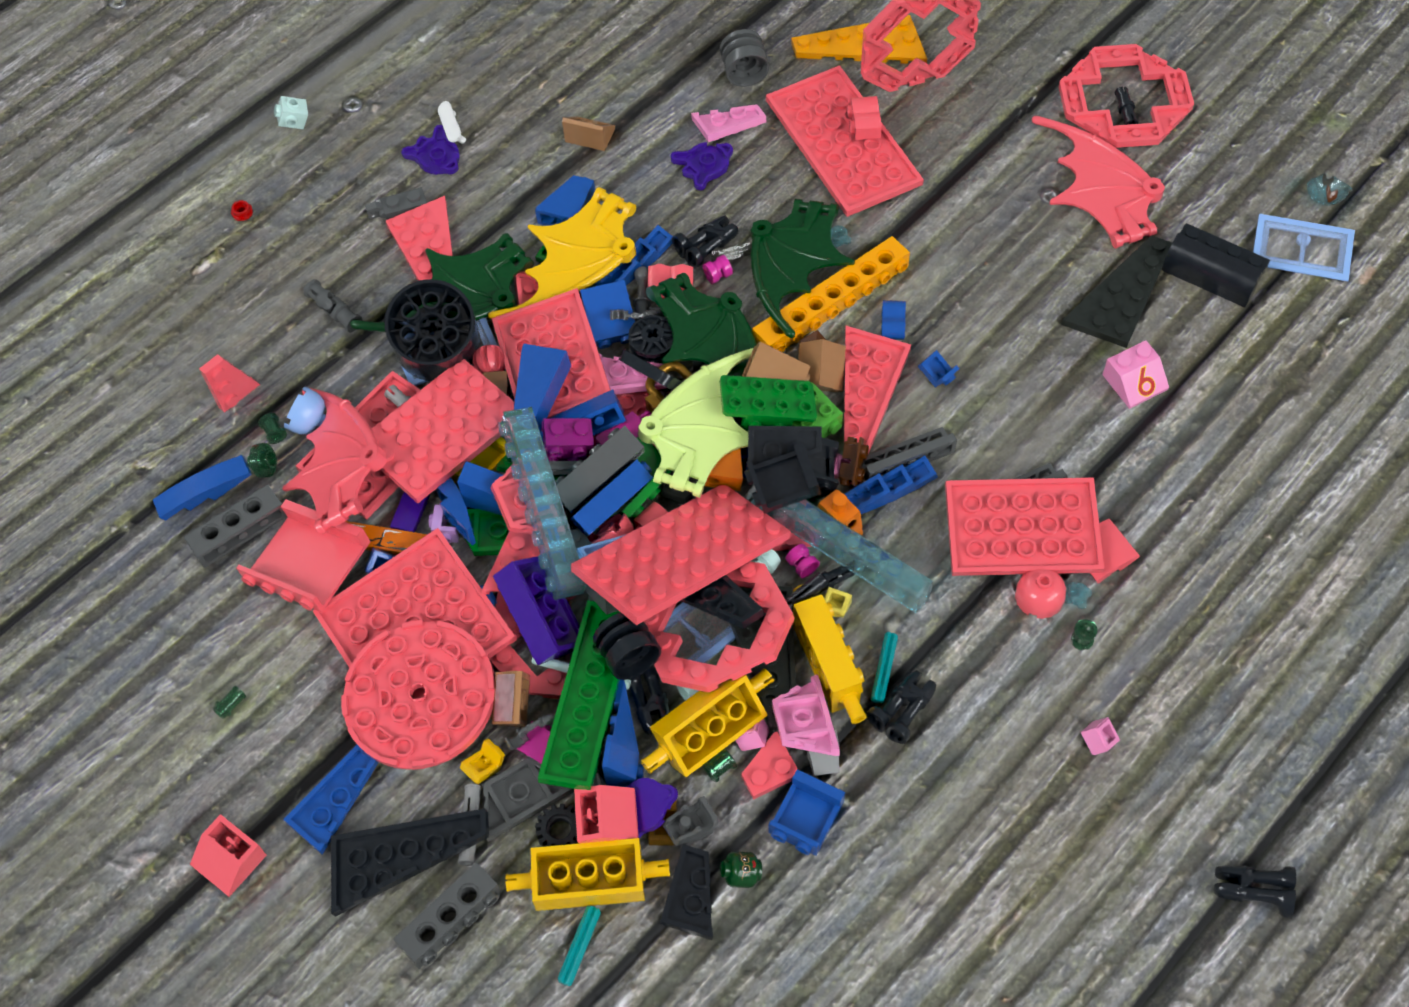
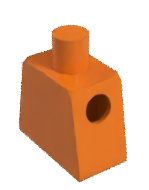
M740 449L728 453L716 464L706 481V487L715 488L725 485L734 491H740L743 481Z
M835 490L818 503L814 518L844 548L863 535L861 513L847 499L845 494ZM817 511H819L820 513H822L823 515H825L826 517L835 522V530H833L829 526L825 525L824 523L816 519L817 517L828 524V522L818 517V515L823 517L827 521L828 519L822 516L821 514L817 513ZM837 524L844 527L851 533L855 534L857 537L850 534V538L847 539L843 536L844 529L839 527Z

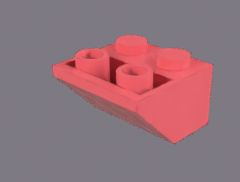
M596 785L592 786L591 790L574 789L578 843L639 838L634 788Z
M220 814L202 833L190 865L230 897L267 855L255 841Z

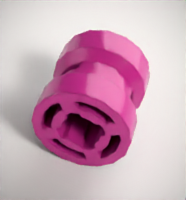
M725 255L717 257L714 262L708 261L703 264L704 274L711 284L719 282L722 277L727 278L733 274L731 264Z
M805 544L795 546L785 557L789 565L796 568V573L800 578L810 576L820 565L817 558L809 554V549Z

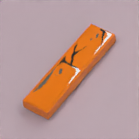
M345 521L364 530L371 541L365 549L368 551H372L374 547L393 555H398L427 535Z

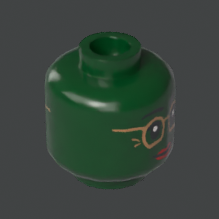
M734 851L727 855L725 861L721 862V877L725 878L726 883L732 888L754 887L762 877V862L752 852Z

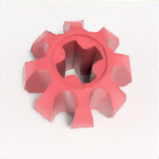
M484 345L475 350L472 364L481 374L484 372L504 371L506 368L503 360L504 353L499 346Z

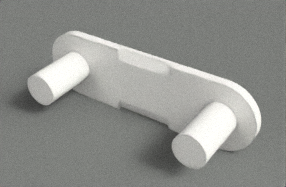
M444 101L438 107V114L446 136L452 143L458 141L464 144L466 138L461 135L459 124L455 118L456 112L448 101Z

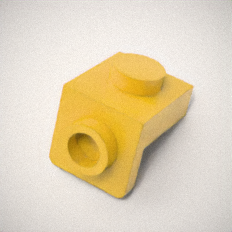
M486 739L483 741L480 751L461 762L460 769L475 784L479 785L500 771L505 754L499 746L495 745L490 739Z

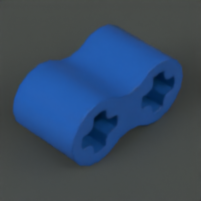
M883 300L881 336L894 340H904L906 301Z

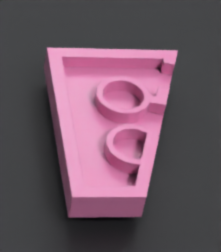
M757 104L733 107L729 112L710 110V114L699 115V112L691 113L692 121L708 142L716 141L728 135L766 123V115Z
M599 354L610 389H613L616 395L647 391L645 382L648 376L620 361V357L614 356L612 359L602 357V354ZM648 362L657 368L662 365L661 363ZM658 382L654 384L657 390L667 389V387Z

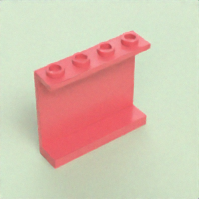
M286 499L281 508L288 518L251 569L242 565H238L236 569L242 576L241 580L251 587L257 585L268 594H279L287 602L296 601L307 610L311 611L313 608L323 612L371 541L362 528L347 522L337 527L332 526L328 532L321 535L314 527V523L317 520L316 510Z

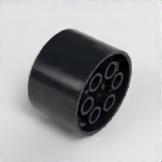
M420 280L401 289L388 305L384 321L386 336L397 360L408 373L425 381H433L448 368L461 362L463 359L472 364L473 354L480 347V332L470 301L457 287L441 280ZM437 302L433 307L427 306V303ZM412 310L417 312L414 317H406ZM451 311L458 313L454 318L446 317ZM469 325V331L459 330L455 326ZM436 328L437 331L434 332V335H430L433 329ZM408 333L416 334L411 340L404 339ZM453 334L457 335L452 341L446 340ZM430 344L435 345V349L433 351H424V349L428 348ZM418 346L419 351L415 359L409 357L408 355ZM446 347L452 355L443 358L441 350Z

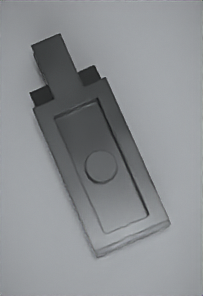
M420 187L380 198L366 204L365 207L369 219L380 217L388 220L426 204L427 201L423 189Z

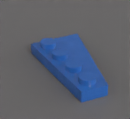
M356 745L283 820L323 855L331 842V836L336 834L379 762L371 758Z

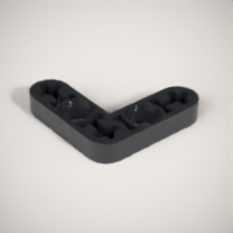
M625 349L619 358L623 363L671 390H674L683 382Z

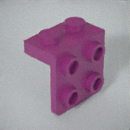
M591 418L543 419L544 446L537 461L586 460L594 446Z

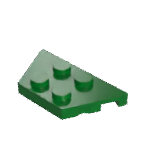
M467 509L476 543L471 545L467 540L466 542L473 555H498L509 533L503 516L480 509Z

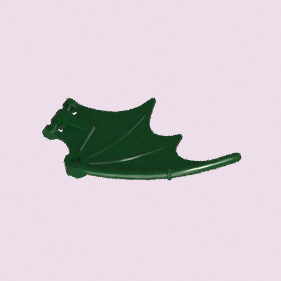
M795 199L792 212L788 217L774 224L767 220H758L753 223L750 229L752 238L751 269L757 291L756 296L760 299L770 317L789 338L795 337V331L785 321L780 312L779 305L782 298L793 292L811 293L807 277L816 269L855 264L854 259L841 254L831 241L832 224L838 215L839 204L831 203L826 205L820 201L810 200L809 202H803L802 199Z
M508 233L503 234L492 245L463 256H447L429 248L425 249L432 267V279L445 281L461 290L470 301L476 321L488 317V313L491 311L515 307L514 295L510 291L511 282L518 273L534 266L532 259L525 256L524 250L517 243H513V238ZM437 302L427 303V306L433 307ZM412 310L406 317H414L417 312ZM451 311L446 317L454 318L458 313ZM352 320L350 322L351 327L354 329L385 332L384 322Z
M686 273L678 274L675 279L669 278L660 282L658 286L652 285L646 289L647 297L659 306L672 330V347L662 359V363L696 360L709 365L724 357L754 348L757 345L752 329L740 310L742 301L737 294L725 292L721 298L707 296L692 286ZM749 359L737 364L728 375L742 376Z

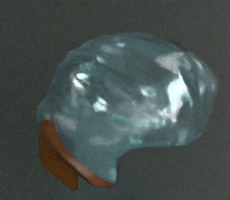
M1326 173L1312 178L1307 183V191L1310 197L1316 203L1323 206L1336 205L1353 191L1351 186L1335 176L1327 179Z

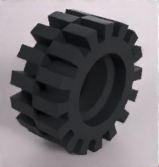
M560 803V807L556 808L554 804L551 805V810L548 811L547 808L543 810V816L539 814L537 818L538 823H536L535 828L541 847L578 844L576 811H574L572 806L569 805L566 808L565 804ZM559 821L567 822L571 827L570 833L563 839H556L550 834L552 825Z

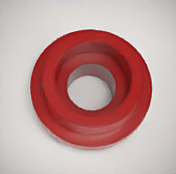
M243 200L236 201L231 207V215L237 221H245L253 214L252 206Z

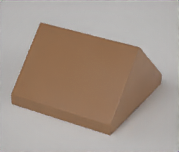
M578 116L563 117L562 119L565 142L602 151L606 150L616 126Z
M824 339L799 343L798 360L811 366L808 372L810 374L809 381L813 382L821 391H843L846 346Z

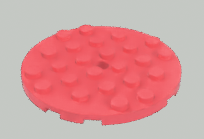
M423 620L402 623V626L389 632L386 630L372 639L352 662L345 677L344 694L341 695L342 715L345 718L347 730L353 740L367 755L384 765L408 770L425 769L453 759L466 750L481 734L493 710L495 675L486 652L469 633L443 621L423 622ZM416 689H425L424 697L413 699L412 695Z

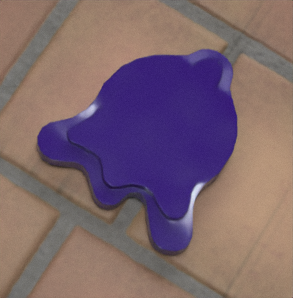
M443 125L435 126L431 138L420 136L415 145L404 147L401 151L403 158L415 161L422 170L430 174H454L459 170V149L455 143L448 140Z
M704 142L688 151L672 152L670 157L673 164L685 165L682 169V175L693 179L696 190H704L709 181L725 174L729 167L730 158L733 155V147L729 143H716V146H707V142Z
M641 778L626 786L635 789L639 839L645 833L652 832L661 827L665 822L663 818L667 809L670 810L672 804L678 798L676 787L664 785L650 778Z

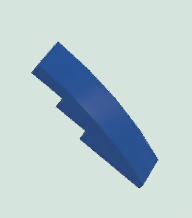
M657 225L645 239L640 237L635 243L636 256L631 262L621 263L607 276L596 282L595 285L599 286L625 280L627 286L635 279L634 273L638 267L650 266L673 244V236Z
M243 455L196 473L153 499L159 518L166 521L183 508L191 511L208 498L215 501L251 476L252 473Z
M923 456L905 468L901 464L883 476L878 473L846 492L845 495L863 514L921 488L937 479L938 475L926 456Z
M450 477L436 489L441 501V508L445 519L453 527H456V530L471 545H474L476 540L466 505L459 489Z

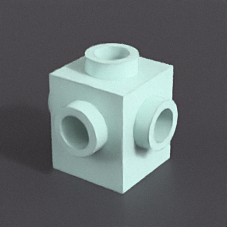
M281 96L279 103L275 104L274 117H277L278 126L304 129L308 117L306 99Z

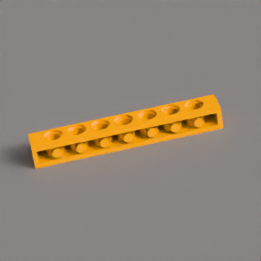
M891 236L856 259L854 265H847L812 288L811 293L803 294L780 310L782 317L795 331L794 338L787 337L774 320L769 317L752 328L757 344L762 342L784 352L788 346L799 342L809 332L816 331L824 322L834 319L839 312L847 307H852L857 300L863 296H868L875 288L881 284H886L896 274L904 272L909 266L910 252Z

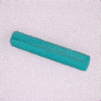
M886 632L884 635L871 693V701L874 703L882 704L885 700L898 641L896 633Z
M590 905L586 907L558 975L559 983L565 986L573 984L600 917V909Z

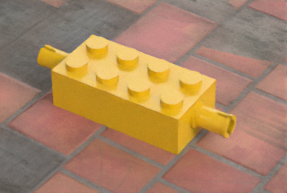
M799 585L796 588H794L793 592H795L802 585ZM822 594L793 604V615L795 618L793 628L814 675L819 676L830 712L834 713L846 708L852 724L864 721L867 717L860 704L864 676L859 667L856 668L852 661L854 660V655L849 645L845 646L842 639L844 638V633L839 623L835 624L832 605L830 602H825Z
M763 668L750 680L747 675L734 681L728 679L718 684L719 688L709 693L698 691L649 727L658 742L659 748L640 760L644 769L649 774H652L653 771L669 761L672 768L687 777L743 735L744 732L767 717L768 714L757 693L774 682L769 671Z
M633 838L531 848L530 872L506 874L505 879L507 881L505 882L507 892L531 889L536 911L645 901L644 881H646V878L670 877L669 859L645 862L642 859L640 839Z

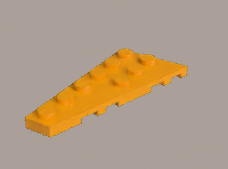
M907 15L883 39L890 43L893 51L882 61L883 63L889 60H900V63L908 64V61H913L915 58L927 63V56L910 15ZM869 23L792 37L791 44L796 58L803 59L835 57V60H843V58H854V61H861L863 29Z

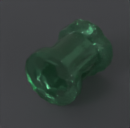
M276 413L265 414L259 419L258 425L261 429H264L269 444H277L286 438L287 433L280 426L279 417Z
M1082 619L1076 623L1071 636L1072 645L1076 649L1082 651L1092 647L1098 632L1096 624L1088 619Z
M723 749L711 761L702 765L707 775L714 782H718L719 777L730 768L735 769L737 767L735 760L726 749Z

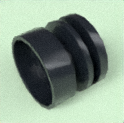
M655 315L642 317L634 322L629 330L628 339L631 353L645 361L664 364L662 359L670 351L673 341L672 330L666 318Z
M621 612L605 620L593 635V643L599 649V653L606 659V664L613 676L620 680L631 679L643 674L658 661L661 655V646L649 631L647 624L643 621L636 625Z

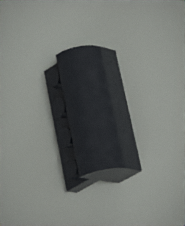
M1186 223L1181 232L1176 235L1166 255L1162 271L1245 308L1253 296L1260 278L1268 267L1270 259Z

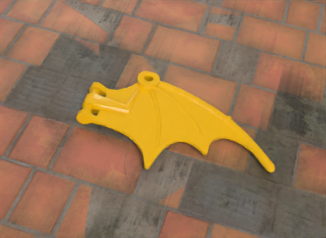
M598 187L591 200L568 220L551 226L528 225V230L543 243L547 250V257L541 264L525 270L526 275L537 281L539 288L536 294L525 303L512 308L491 311L488 313V318L492 320V318L578 288L580 293V290L589 288L607 276L621 263L631 262L636 256V248L633 240L624 236L623 224L628 217L634 215L636 204L626 203L623 198L613 193L608 194L605 189Z

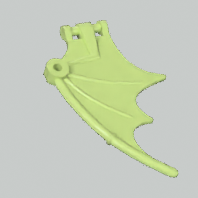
M753 348L724 357L707 366H701L700 370L689 376L670 392L650 416L642 418L638 426V437L644 443L654 444L661 457V464L655 472L653 482L669 484L670 488L681 492L686 490L692 492L693 496L700 498L706 481L716 464L728 453L748 447V432L741 428L734 421L733 417L725 416L722 412L719 380L722 375H728L737 364L749 359ZM666 470L674 471L673 476L666 474ZM692 477L697 479L698 481L695 484L690 482L689 478Z

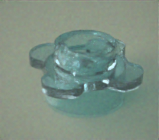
M834 226L831 229V241L835 248L851 243V237L848 236L845 227Z
M1069 583L1065 603H1071L1079 609H1085L1087 607L1086 601L1092 595L1091 589L1082 583Z

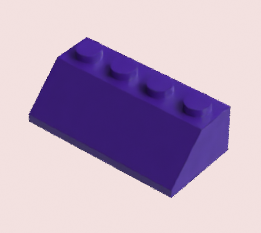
M544 555L512 561L493 575L498 590L501 592L537 665L544 664L552 659L557 660L573 652L580 625Z

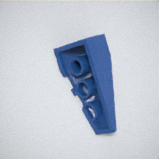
M620 680L614 701V713H617V715L611 716L610 735L607 734L602 769L606 785L626 787L632 782L644 778L645 769L640 762L625 680Z

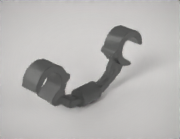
M651 306L649 310H645L641 314L636 312L628 313V310L623 309L610 310V320H628V317L640 318L649 315L665 316L659 306Z
M548 714L539 717L537 721L526 725L524 728L516 729L518 734L512 739L505 737L504 741L510 750L521 747L529 740L527 734L537 726L545 727L553 724L555 715Z

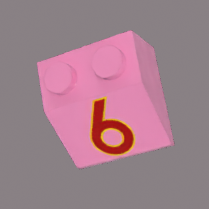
M1146 340L1108 358L1106 361L1103 376L1129 409L1169 389L1160 356Z

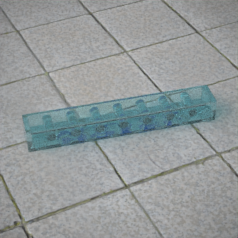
M532 407L503 412L501 422H498V429L500 435L504 436L506 440V456L511 458L513 463L511 466L512 476L514 480L518 479L520 486L518 487L519 499L526 505L525 518L533 529L531 534L532 541L535 547L538 546L540 552L538 555L540 567L546 571L545 583L547 590L552 592L554 600L583 594L587 584L571 572V563L579 560V556Z
M807 500L766 513L789 529L791 533L913 612L917 613L930 597L933 584L931 579Z

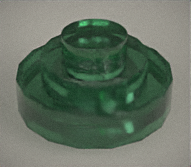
M257 443L250 449L247 463L257 477L267 478L273 476L276 471L277 457L273 448L268 443Z

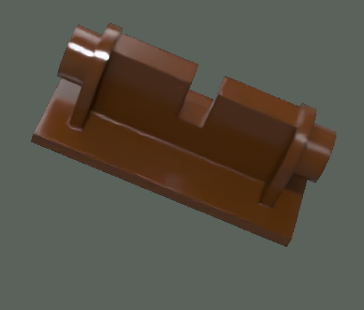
M848 437L847 441L844 442L842 458L851 461L850 464L841 463L838 477L840 485L849 486L850 482H852V485L856 487L859 485V482L862 483L864 480L865 469L862 468L863 459L868 457L869 446L866 445V441L862 437H860L859 442L854 437Z

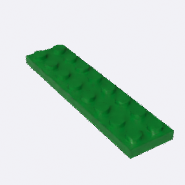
M587 600L539 771V783L580 790H591L620 682V679L613 676L606 664V659L599 653V649L593 643V635L605 620L620 613L619 610L606 615L595 601Z

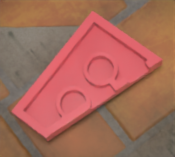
M218 354L199 368L218 407L224 413L260 385L255 379L236 368Z

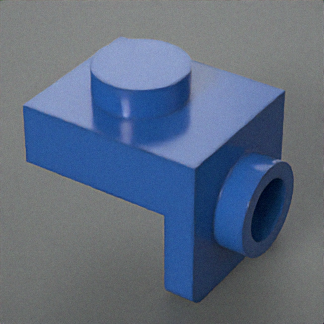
M937 350L918 365L919 369L934 387L942 383L945 386L956 378L954 373L960 369L957 365L951 368Z

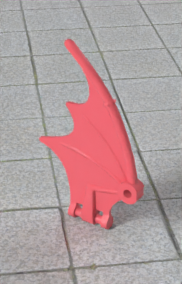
M1041 116L1032 117V123L1057 130L1066 135L1074 144V151L1065 157L1059 158L1058 163L1070 168L1075 173L1076 179L1068 189L1050 200L1051 205H1071L1091 214L1106 230L1115 249L1122 247L1124 243L1128 242L1131 244L1142 240L1144 236L1157 235V227L1148 219L1147 209L1150 203L1160 201L1163 196L1165 186L1160 179L1151 178L1137 163L1108 142L1097 137V134H1091L1074 126ZM1122 231L1123 235H1120L1116 232Z
M312 389L324 399L327 410L326 418L315 431L306 436L315 446L312 459L303 470L283 486L282 490L287 492L300 489L310 493L317 515L314 527L319 534L323 535L329 531L330 527H337L347 521L352 514L357 515L363 511L358 499L359 488L370 471L376 472L384 467L387 458L386 452L378 446L372 429L359 411L351 405L349 400L342 399L325 391Z

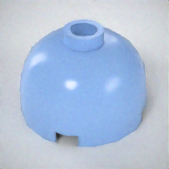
M305 386L302 389L305 391V394H298L287 415V418L291 419L289 425L284 423L285 429L297 434L312 433L326 418L324 414L326 409L324 399L320 394Z

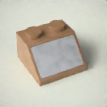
M523 671L495 672L494 704L489 720H492L493 725L525 727L527 725L530 675Z

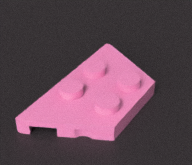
M818 675L812 676L811 682L803 687L797 685L790 689L788 693L781 694L772 700V708L782 746L840 756V748Z

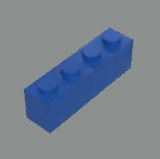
M613 389L548 418H591L593 436L626 421L623 408ZM542 429L541 431L527 430L529 443L538 457L544 446Z

